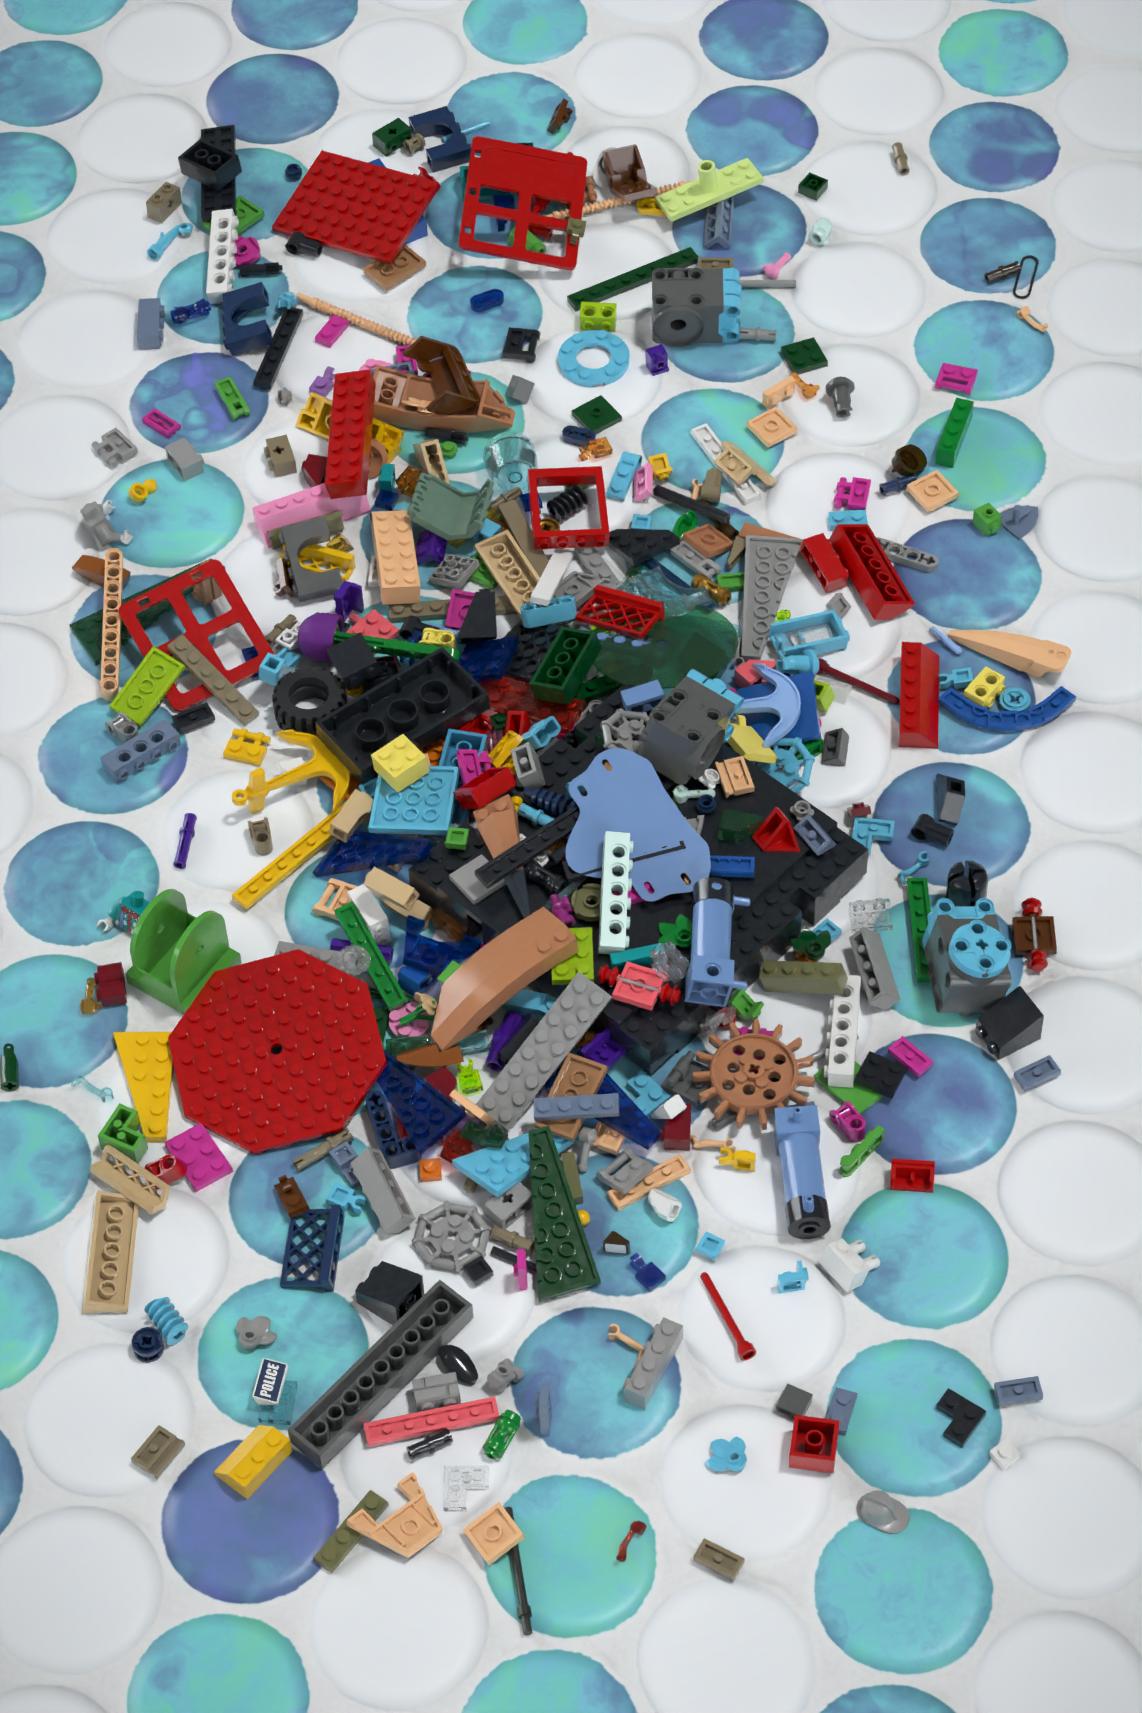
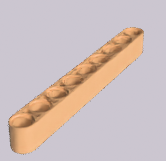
M111 548L105 554L101 693L102 698L108 702H112L118 695L120 681L122 619L118 609L122 605L123 555L121 550L117 548Z

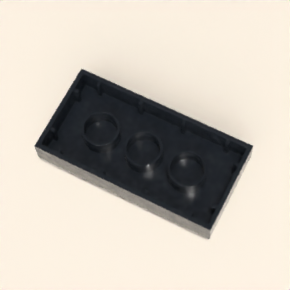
M441 647L316 721L317 737L352 775L364 785L378 777V773L374 770L371 754L402 734L421 751L447 735L448 729L455 730L490 709L489 693Z

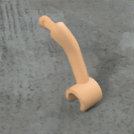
M694 1134L691 1135V1140L694 1143L693 1148L707 1146L727 1147L735 1153V1146L728 1147L733 1143L730 1138L725 1139L724 1142L708 1139L697 1141Z
M611 1324L609 1331L616 1333H609L608 1339L610 1341L620 1339L639 1352L638 1359H641L643 1356V1346L621 1333L617 1324Z

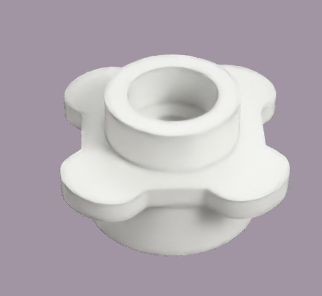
M706 769L698 780L709 789H715V785L720 784V775L714 769Z

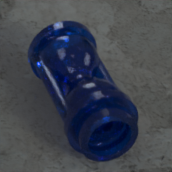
M202 298L188 306L174 307V310L170 311L174 324H183L188 319L208 316L211 306L209 301H205Z

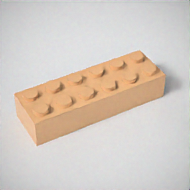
M408 510L372 512L371 530L382 605L420 603V580L411 520L407 515Z

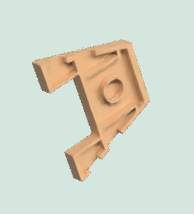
M413 1472L397 1484V1489L410 1502L379 1524L363 1509L347 1519L346 1523L348 1527L407 1558H410L442 1534L443 1530Z

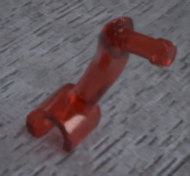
M634 1521L631 1524L630 1531L620 1544L616 1557L618 1561L624 1562L626 1560L628 1544L635 1533L640 1536L643 1535L647 1528L645 1523Z

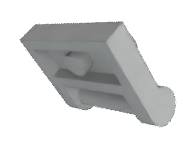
M625 1148L621 1155L605 1169H600L596 1172V1176L602 1183L625 1195L653 1171V1165L635 1155L631 1149ZM626 1161L629 1162V1163L626 1164L622 1169H620L616 1174H614L613 1176H610L615 1170H617V1169H618L621 1165H623Z

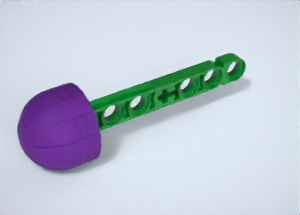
M316 613L306 618L300 625L298 644L301 651L308 658L332 664L326 649L356 634L343 632L342 615ZM363 635L372 653L421 660L440 648L433 645ZM443 647L459 663L460 651Z

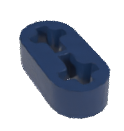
M571 425L564 427L562 430V439L568 444L591 448L596 443V435L591 430Z

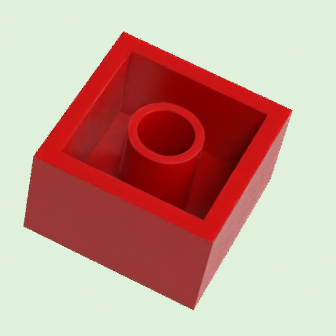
M795 1415L789 1453V1468L834 1474L840 1421Z

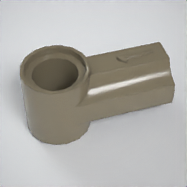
M718 468L707 470L705 483L702 484L700 499L703 498L707 502H720L723 472Z

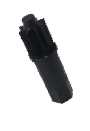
M278 262L240 266L241 276L280 274L279 271L283 270V266L279 265Z
M427 427L425 430V437L451 441L457 444H465V442L469 441V437L463 432Z

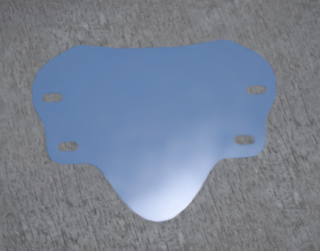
M611 748L598 754L587 770L570 782L568 787L569 793L580 809L579 818L566 845V860L568 866L575 872L581 874L602 867L603 839L605 832L611 831L630 833V841H633V853H629V859L681 846L680 841H684L685 849L633 862L632 872L628 873V878L632 879L633 887L645 901L652 902L670 894L692 892L693 886L697 881L709 877L711 862L707 842L679 811L664 789L649 760L627 749ZM606 759L612 766L611 771L606 770L602 760ZM578 785H582L588 793L587 796L581 795L577 789ZM614 853L615 857H623L620 853ZM602 871L586 874L584 876L602 878ZM613 872V875L617 877L622 876L619 872ZM682 873L689 877L691 880L690 885L684 883L681 878ZM645 882L651 884L655 890L654 893L650 894L644 886Z

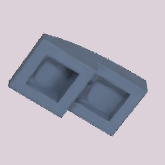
M345 1141L330 1150L329 1155L343 1177L354 1189L361 1184L355 1177L350 1163L358 1155L349 1143Z

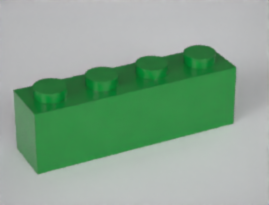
M956 397L937 446L935 464L954 467L973 417L974 401Z

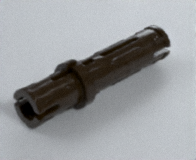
M703 498L699 500L700 502H703V503H705V504L710 505V504H709L705 499H703ZM706 516L716 525V529L723 532L730 540H734L736 535L738 536L739 531L730 524V521L723 523Z

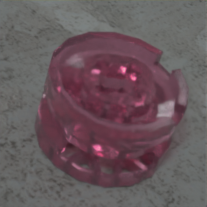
M497 730V732L486 731L488 754L492 751L490 739H492V748H494L503 738L502 730Z

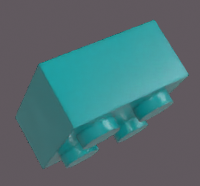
M383 463L382 468H380L381 476L378 477L379 491H381V496L393 497L396 482L395 464Z

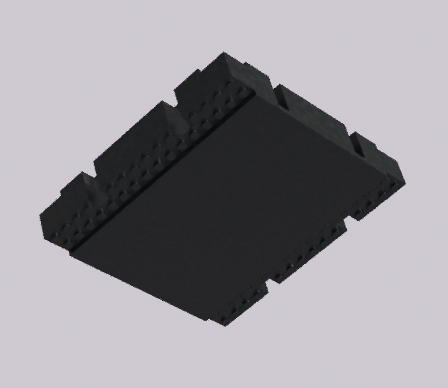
M628 681L574 726L575 748L560 738L538 757L546 784L539 787L542 791L549 790V792L553 791L557 792V795L561 793L565 796L567 792L566 784L585 772L594 758L605 751L603 731L600 728L601 722L610 718L617 709L622 708L626 711L620 691L635 687ZM651 710L646 711L647 715L650 716ZM617 721L613 726L618 728L620 726L619 721ZM611 734L612 740L616 741V737L614 738V735ZM723 743L708 769L716 770L715 762L721 763L724 760L742 755ZM744 758L754 784V792L736 796L732 794L726 798L720 782L713 789L716 793L714 799L717 806L712 813L704 814L697 810L696 802L699 798H688L685 803L675 802V804L687 819L704 815L701 837L707 842L710 855L755 857L754 878L709 876L725 879L730 882L734 887V896L750 898L749 906L734 904L730 960H735L734 980L747 982L748 989L759 978L764 960L778 961L792 948L791 939L800 938L802 919L815 926L840 903V897L867 873L868 848L837 827L838 822L810 804V809L814 810V815L811 817L832 838L836 845L818 856L793 829L801 852L763 851L752 836L775 807H778L789 819L792 828H794L800 821L790 812V808L796 802L806 800ZM606 759L602 760L603 765L608 762ZM656 771L661 782L668 778ZM518 776L515 777L517 785L493 800L495 801L508 794L511 797L518 796L523 799V803L536 810L541 809L544 811V814L554 819L559 816L538 807V803L536 805L531 803V799L523 795L525 788L519 781ZM691 778L686 784H676L666 792L674 801L673 791L679 785L685 786L688 790H708L709 788L698 779ZM585 790V792H584L583 795H584V796H587L588 793H587V791ZM518 815L519 835L523 834L525 837H528L543 827L539 824L534 825L531 820ZM464 821L457 828L469 829L466 850L446 848L445 837L408 869L409 883L420 894L417 899L430 906L440 915V920L468 942L482 931L483 944L486 945L501 933L523 920L524 917L507 884L474 905L449 879L451 873L481 854L488 861L493 859L480 831H477ZM563 839L548 850L554 852L561 846H565L568 839ZM548 861L543 867L552 873L562 875L564 880L567 881L561 862L552 865ZM589 877L570 883L567 882L565 890L558 897L561 901V898L567 896L571 903L574 891H578L583 888V885L590 883L601 885L602 878ZM526 879L531 913L536 912L542 907H545L552 913L550 896L553 894L540 883ZM693 891L670 894L652 902L642 901L632 904L630 910H627V917H630V927L626 929V936H629V947L625 948V950L658 944L659 938L662 937L659 931V923L675 924L680 914L687 917L692 923ZM591 900V902L587 904L595 905L596 903L595 900ZM611 910V912L615 915L620 914V912L617 910ZM573 912L570 915L574 917L576 924L569 928L592 927L594 983L612 996L616 984L609 987V982L605 981L603 984H600V979H598L601 967H605L608 964L609 969L612 970L610 954L598 953L599 922L577 919ZM610 929L613 934L619 933L616 929ZM661 945L664 961L641 965L666 973L664 985L669 983L670 988L673 989L678 985V990L681 991L678 1003L674 1002L672 1006L669 1000L662 1003L660 996H658L651 1011L611 999L589 1028V1033L594 1037L608 1028L610 1030V1038L626 1048L625 1056L650 1075L675 1051L679 1053L706 1028V1005L684 1002L685 979L691 962V946L687 948L679 946L669 948ZM550 969L527 986L534 992L545 993L558 999L569 984L552 985V969ZM732 988L728 1001L731 999V997L737 989ZM707 1005L717 1013L721 1009L728 1007V1005L726 1007Z

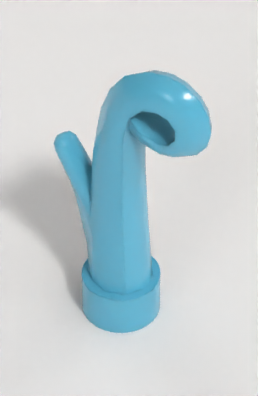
M181 223L165 235L161 232L156 244H152L148 248L147 255L152 260H158L177 235L192 232L193 225Z

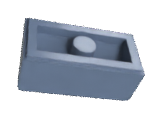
M808 814L793 828L818 856L836 845L814 818Z

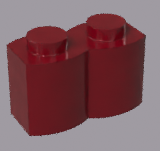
M122 962L97 966V973H94L95 984L99 985V989H96L97 1001H101L103 1007L127 1003Z

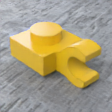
M721 1147L720 1154L727 1157H719L720 1165H733V1169L755 1172L756 1153H751L747 1150H735V1153H733L729 1148Z

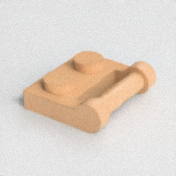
M330 878L325 892L318 904H315L312 908V912L317 916L323 915L338 920L334 910L348 904L347 892L358 886ZM338 890L330 906L326 907L333 892Z

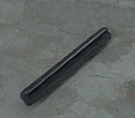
M656 485L653 488L655 496L720 522L728 523L731 518L728 512L660 485Z

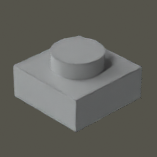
M841 592L836 593L826 604L829 610H835L841 618L851 608Z

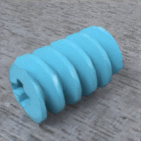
M169 1297L155 1299L145 1306L144 1311L166 1340V1343L168 1345H175L184 1338L189 1326L184 1322V1318L179 1316V1311L174 1310L175 1306L173 1303H170Z

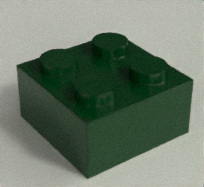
M809 172L798 185V193L817 201L827 190L828 180Z

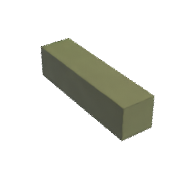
M574 1151L561 1153L562 1166L575 1205L583 1204V1194Z

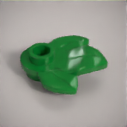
M680 914L675 924L659 923V931L662 937L659 938L658 942L662 946L669 948L676 946L682 948L690 947L692 942L691 921Z

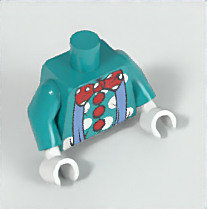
M134 891L129 896L119 899L107 913L108 917L98 921L97 927H101L105 923L106 927L103 931L111 930L114 919L115 924L133 934L141 914L150 902L144 899L142 891Z

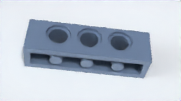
M164 719L101 756L102 768L115 783H118L180 746L179 733Z

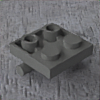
M688 1051L686 1055H682L661 1084V1087L667 1093L673 1096L678 1094L683 1101L698 1107L700 1105L699 1093L711 1088L710 1081L693 1082V1072L710 1071V1068L694 1061L695 1053Z

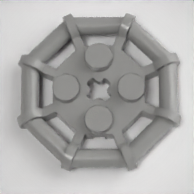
M621 708L617 709L610 718L602 721L600 728L603 731V746L605 750L622 748L638 754L642 742L639 740V737L645 727L643 723L647 725L649 719L647 712L624 711ZM617 721L620 723L618 728L613 726ZM611 734L614 735V738L616 737V741L612 740Z
M444 1201L442 1205L433 1210L420 1214L416 1233L412 1239V1246L417 1248L428 1267L434 1266L460 1272L464 1265L481 1255L485 1258V1251L489 1236L492 1233V1227L487 1225L477 1211L478 1208L472 1205L470 1207ZM450 1212L466 1214L464 1218H461L459 1215L451 1216ZM443 1213L446 1214V1217L437 1222L431 1221ZM472 1218L480 1229L474 1230L469 1222ZM427 1226L431 1229L429 1237L423 1238ZM455 1234L456 1240L447 1239L448 1235ZM480 1237L478 1247H474L472 1244L473 1240ZM431 1245L435 1253L431 1255L426 1246ZM469 1252L471 1253L470 1255L464 1257L461 1260L458 1259ZM444 1255H445V1256H450V1259H454V1261H449V1260H444V1259H439V1258H440V1257H444Z

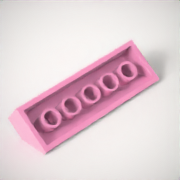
M325 483L252 507L254 523L267 547H271L267 532L271 529L335 511H342V522L371 513L366 495L330 499Z

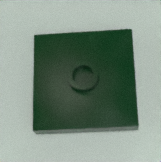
M602 395L571 410V415L585 429L593 431L595 435L622 421V416Z

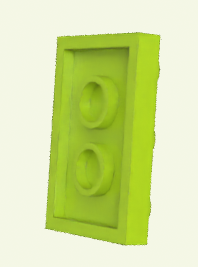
M592 927L568 928L577 938L579 951L552 968V985L569 984L578 972L594 983Z

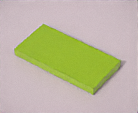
M153 646L109 705V708L117 714L123 712L131 721L142 728L184 671L185 665Z

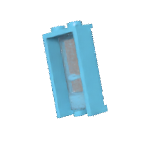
M835 610L771 623L769 638L779 658L780 655L785 657L800 655L805 649L817 650L816 655L840 649L846 650L848 641H850L849 632L845 630L842 619Z

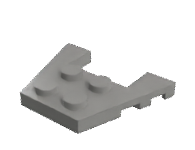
M573 571L561 581L553 598L566 595L574 596L576 609H578L580 605L594 595V588L597 584L620 591L625 589V585L622 581L615 583L611 582L609 578L597 579L594 575ZM575 618L564 621L569 628H575L582 623L576 621Z

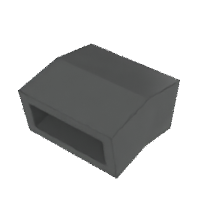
M787 1384L778 1400L776 1409L791 1417H795V1415L805 1416L812 1403L813 1394Z

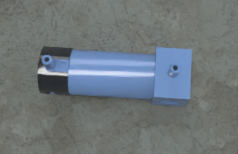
M708 877L697 881L693 886L691 962L685 979L684 1002L726 1007L732 988L747 989V982L734 980L735 960H730L734 904L749 906L750 898L734 896L733 885L725 879Z
M817 1105L774 1108L773 1131L776 1156H780L788 1232L791 1236L798 1239L818 1238L830 1230L831 1224L819 1149L820 1124Z

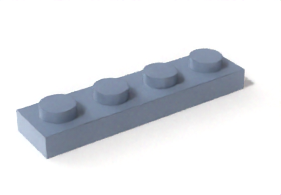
M618 1093L534 1098L535 1121L620 1116Z

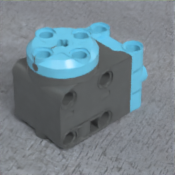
M947 898L939 899L934 910L927 915L928 925L922 938L936 1011L938 1013H959L965 1017L972 1016L974 1012H986L1005 997L1011 986V973L1007 964L1010 958L1011 942L1000 933L994 904L991 900L980 898L975 906H954V903Z

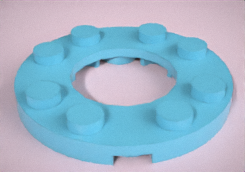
M589 330L573 334L561 345L558 352V363L561 373L575 384L586 387H594V384L603 383L609 385L619 380L628 370L630 353L625 342L618 336L605 330ZM585 347H603L611 354L609 363L597 369L583 367L576 359L578 352Z

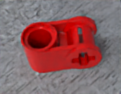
M166 1154L162 1158L146 1164L145 1169L166 1184H169L184 1177L187 1172V1165L173 1154Z

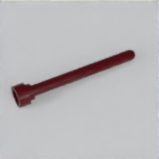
M819 658L817 674L825 675L827 673L890 703L899 704L900 699L834 669L830 667L826 660Z

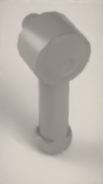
M583 1127L576 1136L582 1142L579 1164H577L578 1171L580 1172L587 1171L590 1146L595 1143L597 1138V1131L588 1127Z

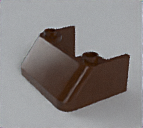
M420 336L402 353L405 357L415 359L420 371L429 373L432 376L439 396L426 407L427 411L440 415H452L474 407L480 402V396L464 359L455 346Z

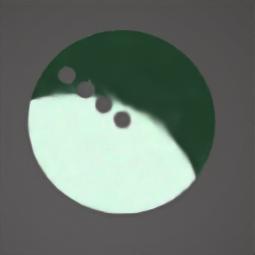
M659 601L664 603L665 619L662 622L657 621L645 635V637L652 639L649 644L633 647L632 641L638 639L635 637L622 644H616L614 638L624 635L616 632L614 637L599 640L602 648L593 665L606 677L625 685L636 687L658 680L662 689L675 688L691 669L700 672L708 678L724 669L737 652L738 635L732 623L713 609L690 602ZM623 615L613 616V619L623 617ZM636 619V620H632V621H629V622H630V624H631V623L639 622L640 620H639V619ZM624 622V623H620V624H616V625H618V626H623V625H627V624H626V622ZM596 627L593 630L596 634L610 631L600 627ZM643 627L635 628L633 630L640 632L643 629ZM664 640L668 641L670 645L660 648L656 646V643Z

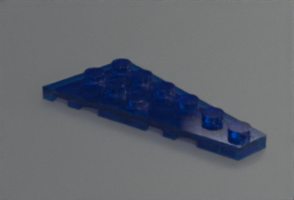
M384 1050L387 1065L376 1081L421 1156L466 1117V1113L457 1104Z

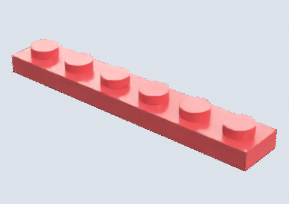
M494 1396L366 1422L363 1425L367 1445L370 1447L445 1431V1429L454 1430L498 1421L499 1412Z

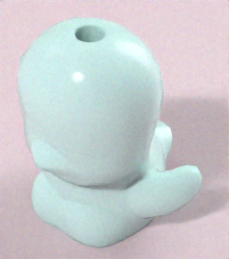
M819 218L816 221L812 231L808 234L813 244H829L826 238L832 230L830 220Z

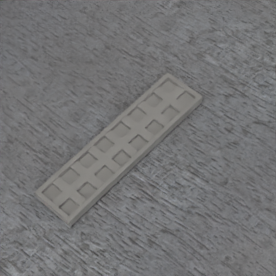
M578 972L475 1105L510 1131L566 1059L568 1053L573 1050L611 1001L612 996Z

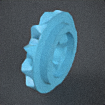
M1007 688L1000 694L999 705H1002L1003 710H1017V712L1026 711L1027 707H1030V695L1021 688ZM1011 700H1018V704L1016 702L1011 703Z

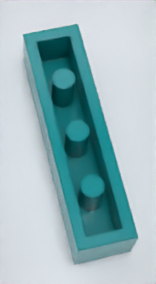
M660 943L610 953L612 970L614 967H617L618 970L624 969L627 962L641 966L664 961V953Z

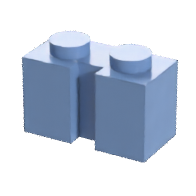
M658 680L620 691L625 710L643 713V711H652L665 698Z

